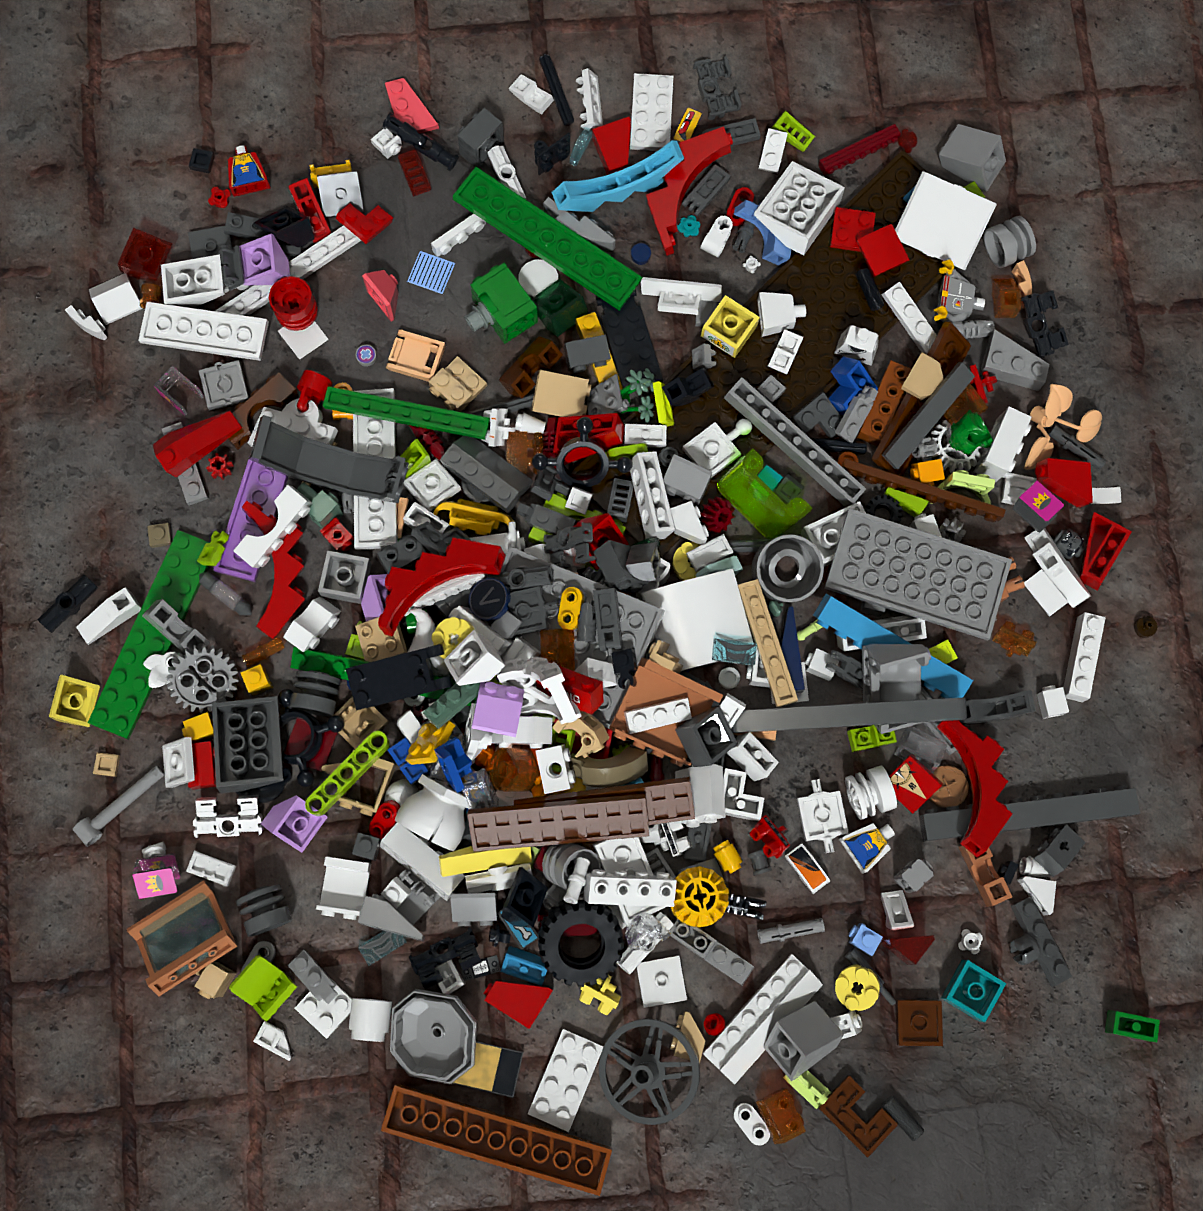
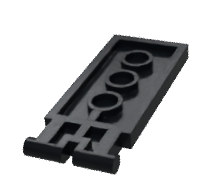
M636 290L620 311L601 298H596L597 306H602L604 315H601V320L622 388L630 384L626 377H631L630 370H634L636 374L638 371H641V379L646 378L643 372L648 368L654 374L655 381L663 382L641 306H636L634 297L637 296Z

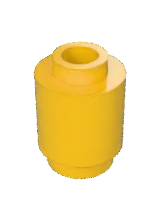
M726 840L713 848L715 851L714 855L724 872L728 870L731 874L741 868L739 863L743 862L733 843L730 844Z

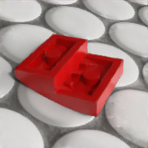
M892 224L856 240L873 277L909 261Z

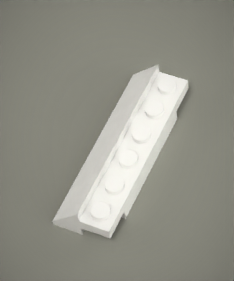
M791 954L725 1026L723 1032L716 1037L702 1054L735 1085L765 1051L764 1045L775 1023L804 1007L823 984L811 970H808Z

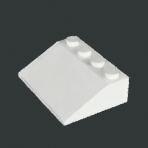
M792 161L757 208L754 216L786 247L804 255L833 215L835 208L840 205L845 187Z

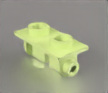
M808 1070L793 1081L787 1075L783 1077L816 1109L828 1100L827 1096L831 1093Z

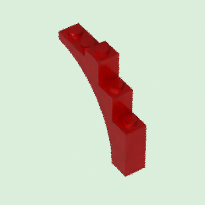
M246 501L242 506V510L257 524L264 535L274 529L278 519L271 514L266 516L262 512L263 508L256 502L250 503ZM298 524L291 534H287L282 539L284 541L282 546L272 552L274 561L272 596L264 615L256 625L260 631L272 640H275L305 602L304 593L295 586L293 589L290 587L304 569V565H302L303 560L294 553L292 556L289 555L303 537L302 527Z
M452 538L451 544L447 546L446 556L422 552L420 559L417 560L415 565L416 571L391 567L390 573L385 578V587L390 594L386 598L385 609L379 616V628L385 635L393 636L399 622L409 608L421 596L446 581L473 574L499 575L506 557L501 546Z
M959 720L940 721L937 728L959 752L967 768L972 787V816L960 844L974 856L979 857L987 851L1013 814L1003 803L996 800L1008 783V780L999 771L992 768L1004 748L988 735L981 740L975 732L967 729Z

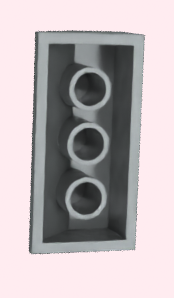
M462 436L452 443L440 459L445 468L507 514L510 513L533 483V480L473 437Z

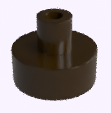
M1143 616L1134 624L1135 633L1142 638L1151 637L1158 628L1157 622L1150 616Z

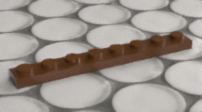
M845 459L842 467L854 478H863L869 484L879 483L885 485L886 489L889 487L914 496L923 497L929 503L939 502L948 509L956 510L958 508L971 516H976L977 514L983 516L989 522L1000 521L1006 509L855 461Z

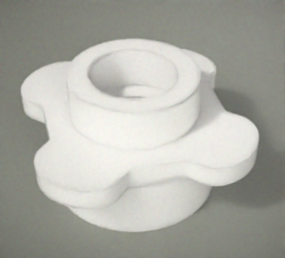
M968 929L961 932L962 940L958 943L959 949L971 951L972 954L979 953V947L983 940L980 933H971Z

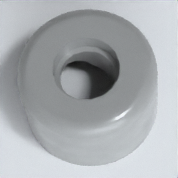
M783 535L766 541L757 550L752 561L753 580L758 579L763 595L778 602H797L809 597L820 585L824 572L823 560L819 550L812 542L797 535ZM784 556L795 560L798 568L797 575L789 582L781 581L775 573L777 562Z

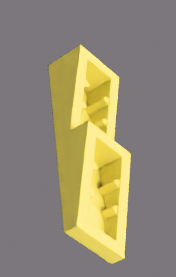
M472 846L439 856L442 877L532 862L531 847L473 852Z

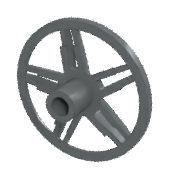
M646 1018L634 1020L621 1026L609 1037L600 1056L599 1077L606 1098L621 1115L637 1123L656 1125L675 1119L690 1106L699 1087L700 1065L693 1045L679 1029L667 1022ZM651 1026L641 1057L614 1043L623 1033L630 1029ZM657 1027L659 1028V1033L656 1044V1051L654 1055L650 1054V1050L652 1047L655 1029ZM663 1030L669 1032L681 1042L691 1062L659 1061ZM614 1046L624 1054L635 1059V1061L631 1063L622 1055L611 1049V1047ZM608 1054L631 1071V1076L614 1095L609 1088L606 1077ZM692 1066L690 1071L666 1073V1067ZM692 1075V1083L686 1099L672 1112L662 1081ZM633 1082L637 1088L618 1102L616 1098ZM656 1088H659L663 1101L667 1107V1110L669 1112V1114L667 1115L656 1091L654 1090ZM642 1089H646L660 1117L639 1116L628 1111L622 1105Z

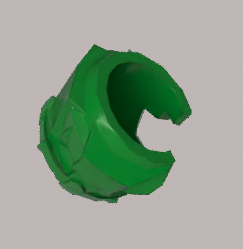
M969 409L957 423H953L951 426L949 443L956 451L959 450L968 455L972 454L978 446L989 448L993 442L989 430L977 411L972 413Z

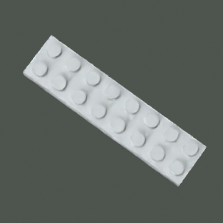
M394 388L354 391L395 399ZM353 414V452L384 458L396 457V422ZM354 496V548L356 550L380 549L397 543V503Z

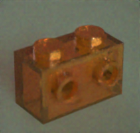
M787 1089L777 1090L756 1101L774 1144L786 1143L806 1132L803 1118L797 1112L794 1106V1098Z

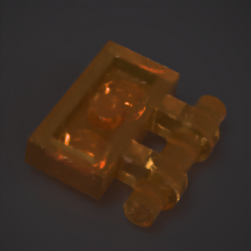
M509 432L506 461L523 474H527V466H533V457H527V448L534 449L533 457L538 453H542V433L536 432L534 433V440H528V432ZM533 467V474H537L538 470Z

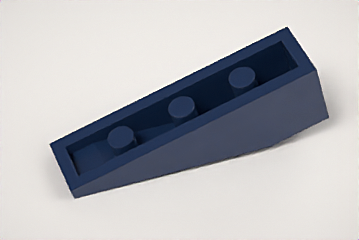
M792 606L788 607L786 611L780 647L795 692L802 693L805 690Z

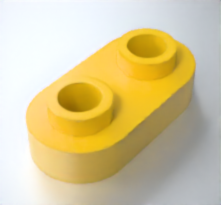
M576 587L565 589L561 596L558 623L561 628L566 630L577 628L582 603L584 604V594ZM574 594L575 599L570 602L569 596ZM567 615L571 616V621L569 623H566L565 617Z

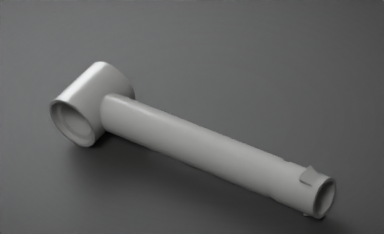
M155 766L92 820L86 817L74 826L73 831L86 847L92 845L103 835L100 830L165 774L158 766Z

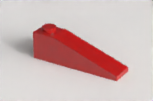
M228 411L167 433L153 444L154 453L165 471L177 478L243 427L233 413Z

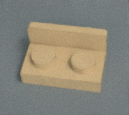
M658 640L657 643L654 642L649 649V660L671 671L680 673L683 665L678 663L680 659L666 653L670 644Z

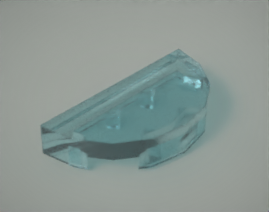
M588 129L582 131L573 148L569 164L574 166L578 164L592 139V131Z

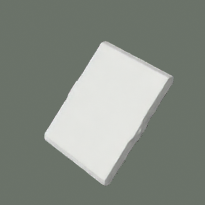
M922 171L895 231L902 243L922 251L927 256L935 257L942 261L951 260L954 266L966 270L997 204L967 191L960 185H953Z

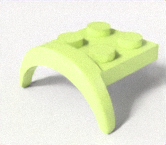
M956 470L937 488L943 490L950 488L967 489L975 493L982 502L991 505L988 492L994 488L995 479H990V476L985 474L974 476L969 475L968 471Z

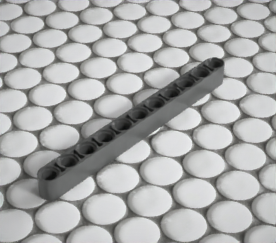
M966 698L743 710L731 731L732 733L967 720Z

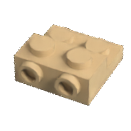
M458 356L445 369L439 370L428 381L430 392L437 398L440 396L449 410L461 412L487 387V383Z

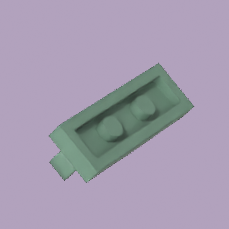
M457 683L454 684L423 712L424 716L437 729H440L477 697L480 683L461 686Z

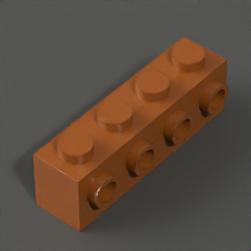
M892 360L889 362L878 387V393L875 401H873V406L859 431L858 439L877 447L879 446L896 414L897 407L900 406L905 397L903 394L904 390L901 388L911 372V368Z

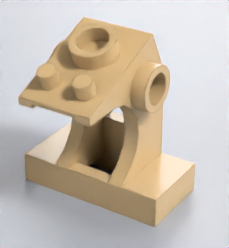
M580 710L582 716L576 721L561 724L558 719L552 728L558 734L565 729L575 730L581 736L582 747L575 757L577 758L582 755L583 758L589 756L588 754L596 753L605 747L604 743L609 739V736L601 722L593 715Z

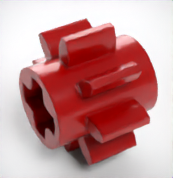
M217 453L214 458H208L210 466L206 467L208 472H212L211 476L213 479L218 476L224 480L228 474L232 475L230 468L234 465L230 461L227 462L229 458L226 454L223 458Z

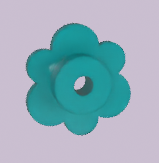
M690 215L687 218H681L678 231L683 233L685 237L690 235L697 236L701 224L696 221V217Z

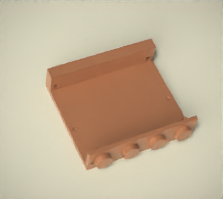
M641 657L637 671L633 675L637 682L636 687L631 686L629 683L609 729L615 732V737L623 741L626 738L634 740L632 745L644 750L647 746L653 749L651 753L660 758H664V755L671 757L670 762L680 767L683 764L691 766L692 763L687 761L688 755L675 731L685 721L629 734L624 712L687 697L691 716L694 717L709 710L714 701L720 703L723 695Z

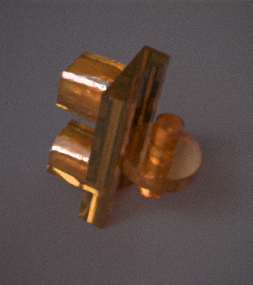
M1006 621L996 632L992 641L1001 644V647L1007 650L1006 656L1009 658L1013 653L1019 656L1021 654L1028 656L1037 643L1033 640L1034 633L1029 630H1023L1021 634L1014 632L1015 624Z

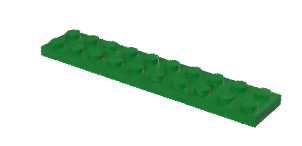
M477 167L474 168L453 195L452 200L619 311L641 283L643 277Z
M177 531L141 607L142 609L134 622L89 718V724L129 740L153 689L149 687L148 683L151 670L146 668L143 663L153 654L164 655L170 652L173 645L142 615L156 600L163 599L178 613L179 619L184 622L201 585L199 583V574L207 572L209 567L201 565L197 559L205 544L210 542L182 531Z

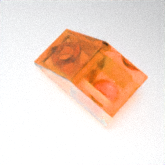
M1013 278L993 279L995 318H1015L1021 310L1020 289Z

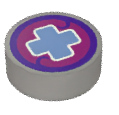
M362 345L356 351V359L362 366H371L375 363L377 354L372 346Z

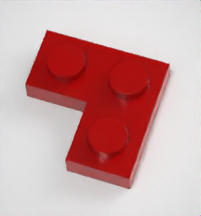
M350 203L337 213L336 220L367 244L392 223L393 217L379 205L365 216Z

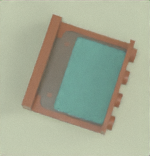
M204 880L127 928V932L137 941L150 977L145 979L146 983L158 996H161L237 947L217 898Z

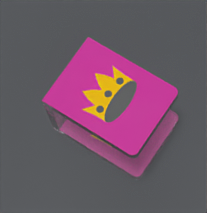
M172 366L153 386L163 398L186 416L188 413L183 406L167 393L170 387L179 379L201 399L204 398V395L195 384Z
M174 853L137 859L132 874L139 899L176 893L178 890L176 880L181 877Z

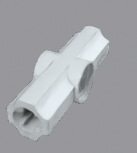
M499 145L492 147L487 154L498 177V182L526 200L516 176L515 168L511 165L504 147ZM504 174L511 175L510 178H503L502 176Z
M525 863L512 867H497L488 869L487 872L467 875L465 879L468 894L511 888L518 868L523 867L532 874L531 864Z
M659 912L622 953L621 961L616 963L630 975L674 924L668 917ZM642 937L649 939L650 946L648 949H643L640 946L639 942Z

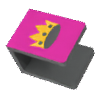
M1036 481L1018 498L1012 509L1040 533L1057 517V513L1063 508L1064 504L1041 483Z

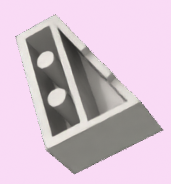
M994 330L988 339L980 375L988 371L989 376H996L997 380L1039 391L1046 382L1050 364L1002 333Z

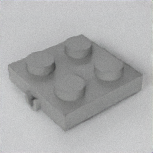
M239 360L225 364L218 362L213 367L199 370L209 411L230 405L233 406L234 404L246 402L249 399Z

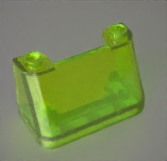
M752 448L742 455L720 477L717 487L719 492L767 539L779 537L805 517L812 507L802 498H794L785 504L757 476L763 468V459Z

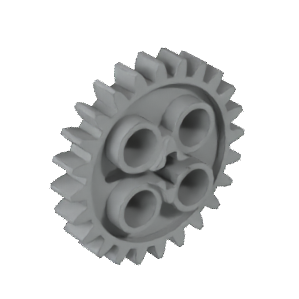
M205 644L202 645L200 650L194 645L193 651L185 648V655L177 653L179 661L171 660L174 667H168L170 674L166 675L167 681H169L167 688L173 689L170 692V696H177L175 699L176 703L183 701L182 706L184 709L191 705V712L196 707H199L200 713L203 712L204 707H207L208 711L211 712L212 703L227 702L226 696L232 698L233 693L231 690H237V686L234 683L238 682V676H235L238 671L237 668H232L235 666L234 660L228 661L230 659L229 654L222 656L223 650L221 648L215 652L214 645L209 650H206ZM201 661L209 663L206 667L198 666V663ZM189 666H193L196 672L193 669L189 668ZM198 674H199V676H200L201 678H205V677H206L207 683H206V681H205L204 679H200V680H199ZM185 675L193 677L190 681H183L181 679ZM215 676L224 677L220 682L213 681ZM209 685H210L212 688L216 689V691H212V690L210 689ZM199 690L207 691L203 696L196 694Z

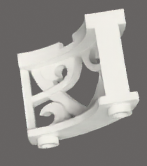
M533 657L531 661L525 662L523 658L504 662L505 666L497 674L500 683L510 686L509 680L517 688L524 689L523 698L527 699L522 703L520 717L535 713H547L554 715L561 724L574 722L582 716L577 705L569 699L562 684L565 681L564 675L555 662L549 663L546 658ZM537 680L540 681L544 689L549 688L552 696L546 695L532 685Z

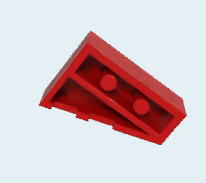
M618 413L558 417L553 453L555 457L558 456L562 446L567 441L580 437L576 423L581 417H588L592 420L593 429L588 434V437L600 443L604 450L623 444L625 426ZM586 447L573 449L566 455L564 465L597 452Z
M1093 512L1090 519L1079 578L1084 584L1098 591L1132 531L1096 512Z

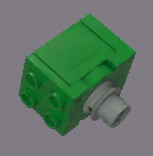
M505 263L492 267L489 273L483 277L478 276L470 284L472 300L476 306H472L473 311L464 316L472 331L475 332L483 326L487 329L488 325H491L502 342L506 344L538 323L537 306Z

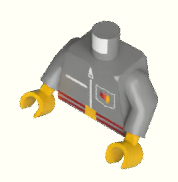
M951 260L942 261L945 267L940 268L939 272L941 274L946 273V276L944 275L940 283L937 308L933 309L936 312L934 320L951 323L963 322L969 318L973 309L983 311L985 299L974 297L976 287L954 269V263Z

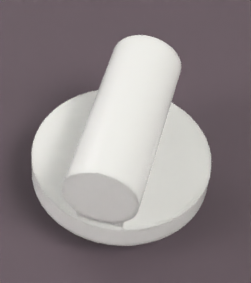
M160 842L142 849L143 857L165 855V843Z

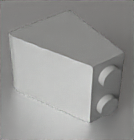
M960 124L950 133L947 143L939 151V158L944 169L969 183L975 182L979 189L985 192L988 191L1006 162L1000 135Z
M813 1001L778 1020L764 1048L787 1077L793 1081L833 1051L844 1034L817 1002Z

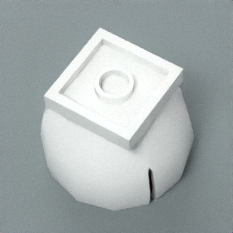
M422 774L418 782L424 786L423 790L405 800L398 809L395 821L427 840L432 837L431 842L448 850L455 851L462 840L466 828L464 809H474L477 803L459 792L457 793L454 789Z

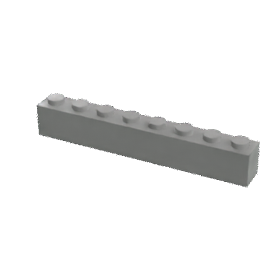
M741 377L724 397L726 401L843 506L853 505L866 490L862 484L745 379Z

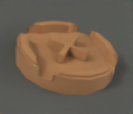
M944 765L931 771L943 783L929 798L932 803L938 807L947 808L958 806L964 802L968 795L969 784L961 770L954 766Z

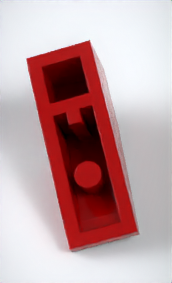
M304 178L288 185L299 213L309 217L315 238L312 240L313 243L330 235L331 231L308 179Z

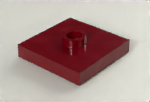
M296 720L284 751L285 754L297 755L308 747L311 741V728L305 720ZM327 731L323 733V743L319 752L313 759L307 762L309 768L324 772L321 768L328 762L338 732Z

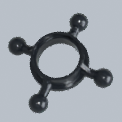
M581 417L577 421L576 427L580 432V437L567 441L562 446L558 456L548 458L545 454L538 453L532 459V465L537 470H543L547 466H556L558 475L565 483L582 490L601 482L606 476L608 468H617L618 471L627 473L633 467L632 460L627 456H622L618 460L609 459L600 443L588 437V434L593 429V422L588 417ZM586 447L597 452L601 462L593 473L575 475L568 471L564 465L566 455L573 449Z
M284 689L278 695V701L285 707V713L279 717L280 731L289 721L303 719L311 728V741L308 747L297 755H287L282 751V761L298 765L300 772L297 776V781L301 786L308 787L313 784L315 776L312 771L308 770L307 762L313 759L319 752L323 743V733L327 731L340 732L343 730L345 722L342 717L334 715L329 718L327 723L320 724L311 714L290 709V699L294 692L290 689Z

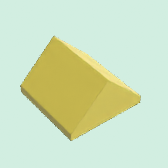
M60 675L49 717L59 722L90 727L88 721L95 708L100 686Z

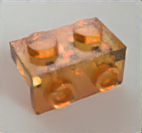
M541 630V658H546L548 662H555L561 667L575 671L574 630Z

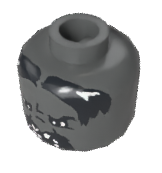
M1061 529L1053 539L1065 559H1071L1073 556L1078 558L1085 549L1082 546L1084 538L1072 529H1066L1065 531Z

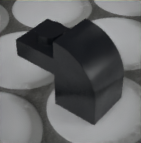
M701 368L687 378L678 377L663 386L662 389L671 406H683L699 399L701 394L713 388L714 385L706 369Z

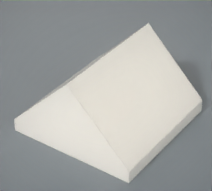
M127 273L89 289L91 299L105 325L143 309Z

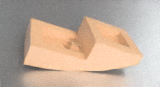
M1023 260L1017 263L1012 270L1018 283L1014 290L1018 301L1019 298L1032 294L1030 274ZM1019 301L1020 305L1024 309L1025 307L1023 301Z

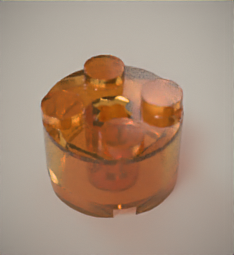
M499 748L491 758L490 764H493V771H490V778L493 786L499 791L527 792L534 785L536 778L540 776L539 766L530 748Z

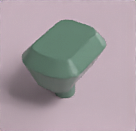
M770 601L768 609L773 616L778 617L782 612L781 607L783 603L778 604L777 601Z

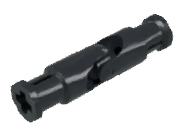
M391 112L384 120L383 129H388L395 133L403 142L413 145L416 150L434 162H440L447 167L448 171H451L459 159L457 154H451L445 150L443 145L423 133L419 134L409 123H403L394 117V114ZM427 140L433 144L430 150H422L426 146Z

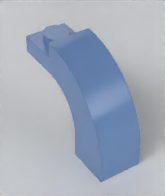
M745 200L735 207L734 215L753 223L760 230L764 239L762 258L778 266L789 260L791 249L786 247L754 216L760 204L756 205L752 201Z

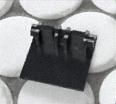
M567 133L550 147L542 140L535 142L534 155L535 164L538 166V175L549 172L554 164L564 161L569 156L570 133Z

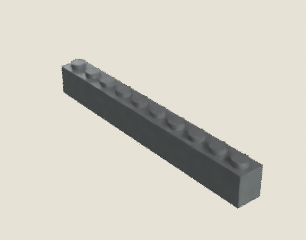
M1127 785L1114 787L1115 791L1108 792L1106 788L1094 789L1092 794H1086L1085 790L1072 792L1073 796L1065 797L1064 793L1052 794L1051 799H1044L1043 796L1030 797L1031 801L1023 802L1022 798L1009 800L1010 804L1004 805L1013 814L1000 832L1140 814L1136 788L1128 789ZM973 804L967 805V809L959 810V806L947 807L945 812H938V809L925 810V814L919 816L923 842L964 837L972 816Z

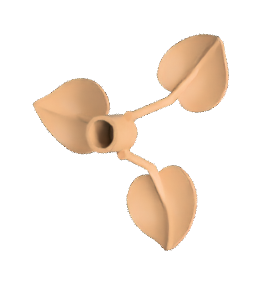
M1050 384V394L1045 408L1036 406L1030 413L1031 420L1038 424L1036 428L1041 430L1045 437H1039L1033 444L1024 469L1036 468V463L1050 458L1054 445L1052 442H1049L1050 436L1044 427L1052 426L1055 421L1077 429L1076 439L1078 441L1088 442L1098 433L1102 414L1098 410H1090L1083 416L1080 425L1057 418L1070 407L1073 395L1063 385Z

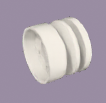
M882 765L868 769L866 771L867 780L860 772L855 774V778L852 775L845 778L849 802L860 820L867 818V813L870 816H874L876 813L875 805L881 813L897 808V800L892 782Z

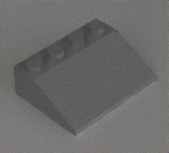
M278 696L212 703L216 788L219 792L245 791L283 781Z

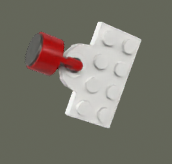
M304 370L297 385V389L301 392L300 398L288 403L282 412L264 407L248 444L251 447L253 446L260 417L265 415L272 417V422L295 433L332 445L338 430L333 426L321 423L323 415L318 408L320 402L324 401L327 387L332 386L331 379L316 370Z

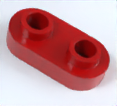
M742 187L736 190L728 207L726 216L731 219L733 226H740L745 221L740 217L738 219L733 218L735 207L742 203L740 199L744 198L752 202L754 200V194L749 188Z
M387 800L378 808L369 825V831L373 837L382 840L397 823L395 817L401 806L396 801Z

